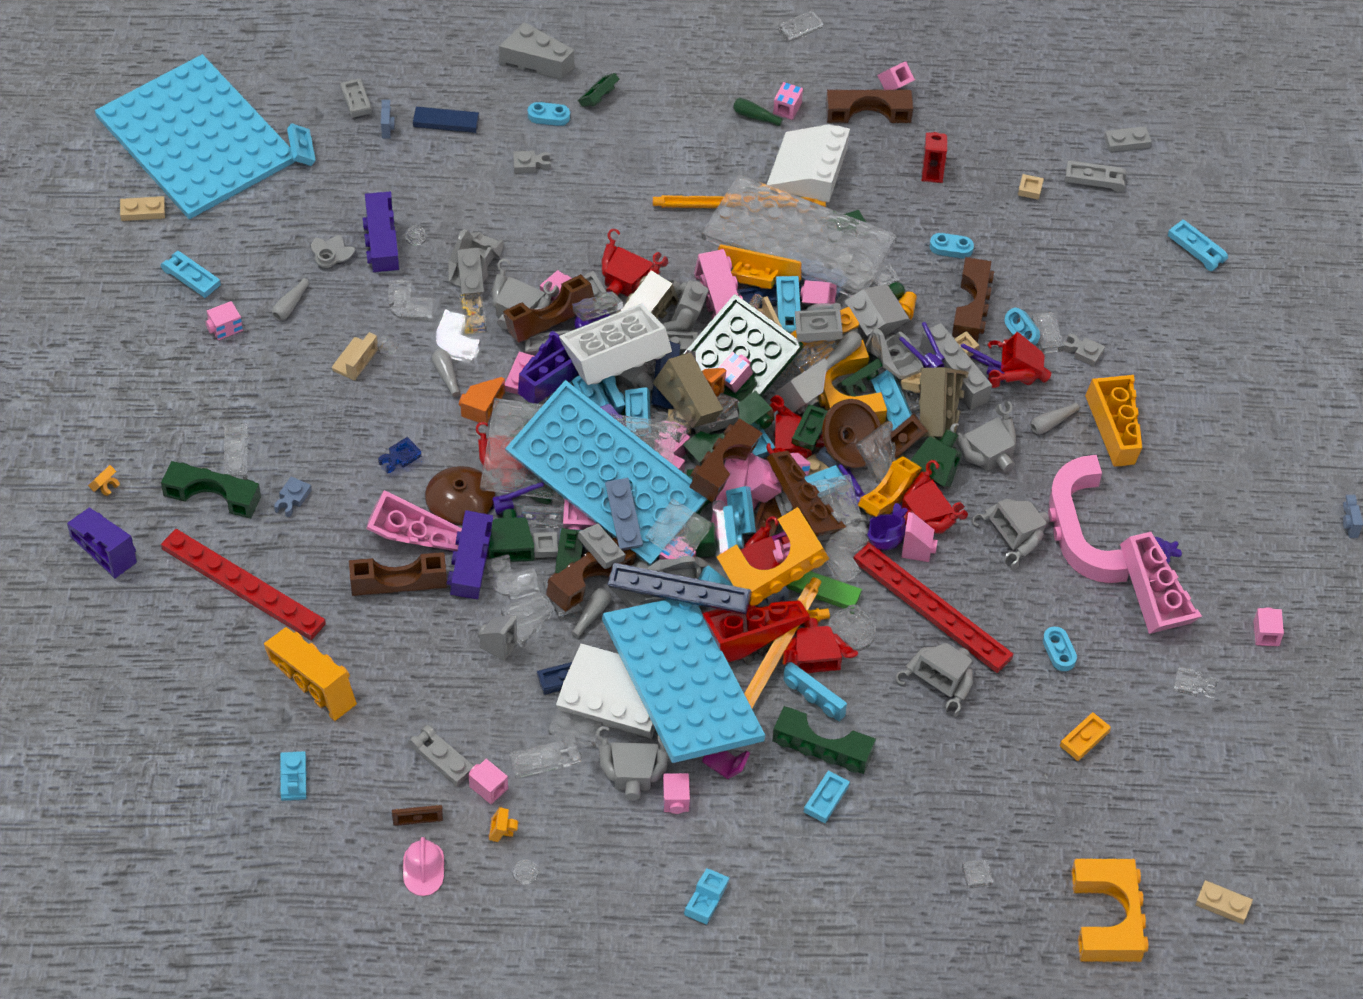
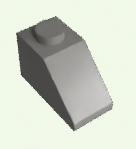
M513 615L493 617L487 625L484 624L478 634L480 637V648L505 661L517 645V617Z

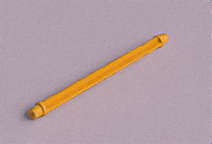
M653 196V206H661V208L814 210L826 208L825 201L807 197Z
M812 577L798 598L807 611L819 592L818 588L821 585V581L816 577ZM799 626L778 637L772 643L744 692L751 708L755 705Z

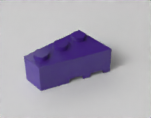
M391 191L366 193L367 217H362L363 229L368 230V234H364L365 246L370 247V251H366L367 264H372L373 272L399 270Z
M553 330L549 334L547 341L541 344L535 357L532 356L519 373L518 394L533 406L553 394L565 380L571 382L579 375L561 343L559 335Z
M89 507L67 523L70 537L114 579L137 563L136 548L133 545L132 536L107 520L99 512L97 513Z
M465 510L462 530L458 531L455 545H459L458 551H453L451 565H455L454 571H449L447 585H451L450 595L478 600L490 544L493 515Z

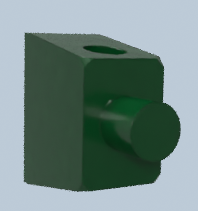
M946 429L941 440L929 436L910 461L922 467L920 473L922 471L926 472V464L929 461H937L939 464L938 469H936L934 463L930 465V470L932 471L930 475L931 480L950 488L962 456V452L953 447L959 435Z
M513 509L504 510L502 513L503 518L493 520L489 544L490 563L535 561L534 543L527 518L517 517L516 511Z

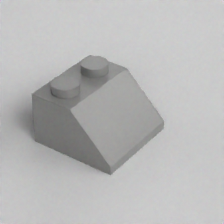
M887 284L862 289L845 300L868 338L875 328L882 331L885 337L910 320Z
M824 358L775 392L776 395L783 398L784 405L792 412L797 411L800 414L806 410L808 404L813 405L818 402L816 397L823 393L827 360Z

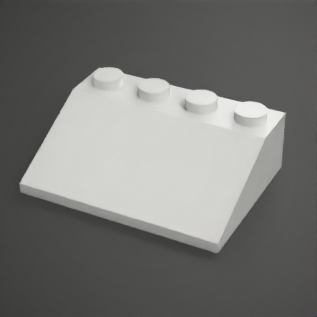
M828 124L786 132L766 189L829 202L848 148L850 129Z
M642 303L559 336L576 370L587 385L598 384L607 377L620 375L627 369L640 367L647 361L660 359L665 354L672 352L666 328Z
M580 644L562 685L556 704L558 711L652 739L655 727L620 655Z

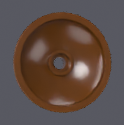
M845 399L835 403L828 410L823 421L822 435L829 455L837 463L848 468H858L869 464L877 456L882 442L880 421L873 409L863 401Z
M455 466L444 469L437 473L426 487L425 500L429 511L457 526L463 525L465 510L488 514L494 505L492 497H495V489L492 481L486 474L472 467Z

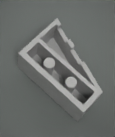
M524 22L499 46V64L506 65V63L517 65L518 69L525 70V68L537 70L538 74L562 80L574 68V49Z

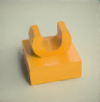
M109 465L88 486L93 492L100 488L101 492L108 496L111 491L108 489L107 484H112L114 488L120 485L116 478L111 477L116 470Z
M499 807L491 818L489 840L499 842L503 835L512 837L514 831H517L518 821L508 819L509 809Z

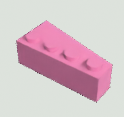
M724 249L698 254L694 271L696 280L700 279V282L709 289L706 295V307L709 312L713 311L712 319L734 294L738 296L736 290L738 289V282L736 276H732L730 270L732 269L731 259L729 256L726 257Z
M1152 532L1131 536L1120 544L1149 634L1192 624L1202 617L1199 610H1196L1192 605L1191 597L1187 590L1184 591L1177 580L1179 577L1175 570H1171L1168 565L1167 557Z

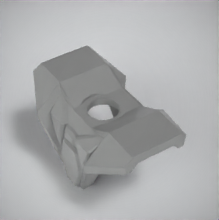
M465 229L460 231L448 261L449 283L460 287L457 250L479 248L480 257L482 258L481 269L484 282L488 277L487 267L493 258L500 257L504 246L503 240L498 241L486 237L481 232L469 233Z
M878 328L873 329L865 347L867 352L881 359L880 361L885 369L902 380L921 372V368H924L922 362L899 340L900 337H903L912 345L905 334L898 332L896 335L884 337V334ZM890 352H898L899 354L891 356Z
M689 555L677 559L658 560L646 569L698 579L706 566L709 565L713 568V565L698 556L691 557ZM644 594L646 603L666 600L665 598Z

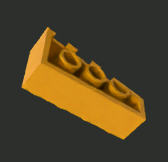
M1134 375L1094 378L1091 380L1085 395L1114 467L1135 465L1142 450L1140 424H1138L1137 418L1139 414L1135 401L1137 396L1136 390H1134Z
M285 627L264 643L269 660L289 679L293 677L295 683L304 693L309 690L315 699L314 702L320 708L326 706L331 719L336 721L357 705L349 681L350 674L347 669L342 665L338 666L329 655H323L319 652L313 643L308 644L304 641L298 632H292Z

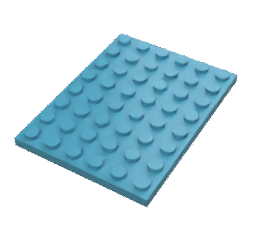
M203 54L95 110L96 117L189 220L297 162L293 160L291 148Z

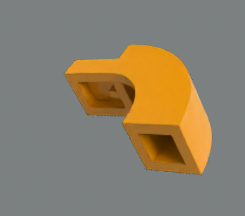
M904 456L893 461L881 483L873 491L861 497L858 506L872 516L878 517L879 515L890 514L893 512L895 503H901L903 496L918 477L922 467Z

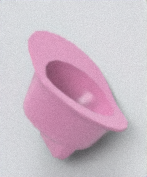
M421 837L419 841L411 844L405 852L403 858V879L405 886L413 894L419 896L431 895L443 883L444 855L438 845L426 840L425 837Z

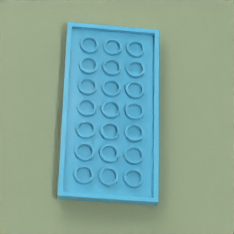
M566 380L505 448L509 455L616 539L605 482L628 478L643 542V547L631 550L650 566L708 500L689 488L692 482L691 478Z
M666 599L603 613L602 621L672 763L764 742L765 733L723 652L720 651L698 605Z

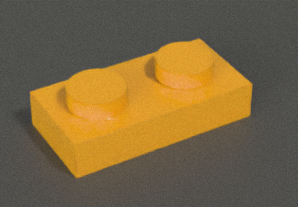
M1092 712L1061 741L1060 747L1079 761L1110 732L1111 726Z

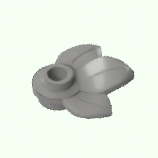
M337 235L326 242L316 237L311 244V250L316 255L315 261L318 266L323 268H330L337 262H345L355 253L354 247H344L341 235Z

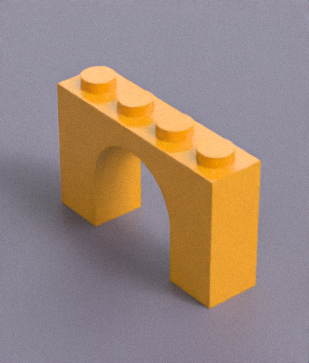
M863 340L857 350L826 372L824 390L818 396L821 407L828 411L835 403L841 400L857 399L863 401L873 409L881 425L885 424L887 408L881 392L862 396H847L838 392L832 385L836 378L855 373L868 365L869 356ZM837 344L812 348L810 358H807L808 369L824 358L827 359Z
M798 507L778 519L790 540L789 554L779 566L769 570L753 568L749 565L737 544L716 556L733 586L751 589L752 594L749 604L752 606L760 604L763 599L773 593H778L786 585L801 579L806 573L814 568L821 567L824 562L829 560L827 553Z
M1074 859L1071 870L1073 893H1102L1110 895L1121 903L1126 913V919L1115 926L1081 927L1078 936L1080 962H1141L1144 952H1148V938L1143 935V929L1146 927L1145 914H1141L1140 906H1143V892L1138 890V884L1141 882L1140 869H1136L1135 859Z

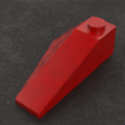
M800 600L773 602L766 607H755V605L749 604L746 614L720 609L702 613L720 651L723 652L728 663L746 657L810 619V615Z

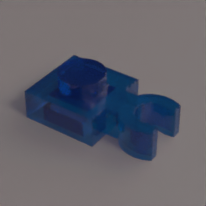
M407 436L391 446L389 454L381 455L378 458L380 466L384 463H390L385 466L386 473L388 474L395 470L396 465L400 464L404 468L422 457L421 450Z

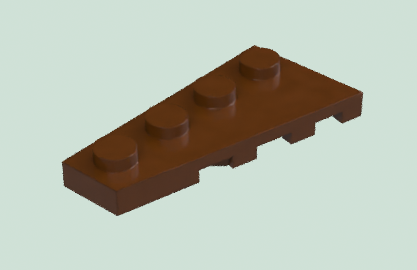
M788 451L772 453L767 457L793 509L799 508L816 537L842 532L846 528L842 521L838 523L832 515L834 512L829 504L825 505L817 494L820 492L815 485L805 480V472Z

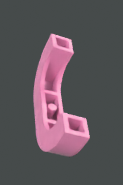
M1097 455L1083 456L1071 460L1057 472L1050 493L1048 516L1050 522H1053L1055 526L1053 530L1055 541H1059L1062 554L1068 564L1081 575L1104 583L1127 582L1129 571L1122 550L1103 551L1092 547L1086 542L1071 496L1080 489L1099 487L1102 471Z

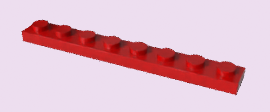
M175 529L161 543L163 551L310 641L326 625L323 617L178 529Z
M868 543L854 555L853 562L996 673L1013 659L1011 651L871 543Z

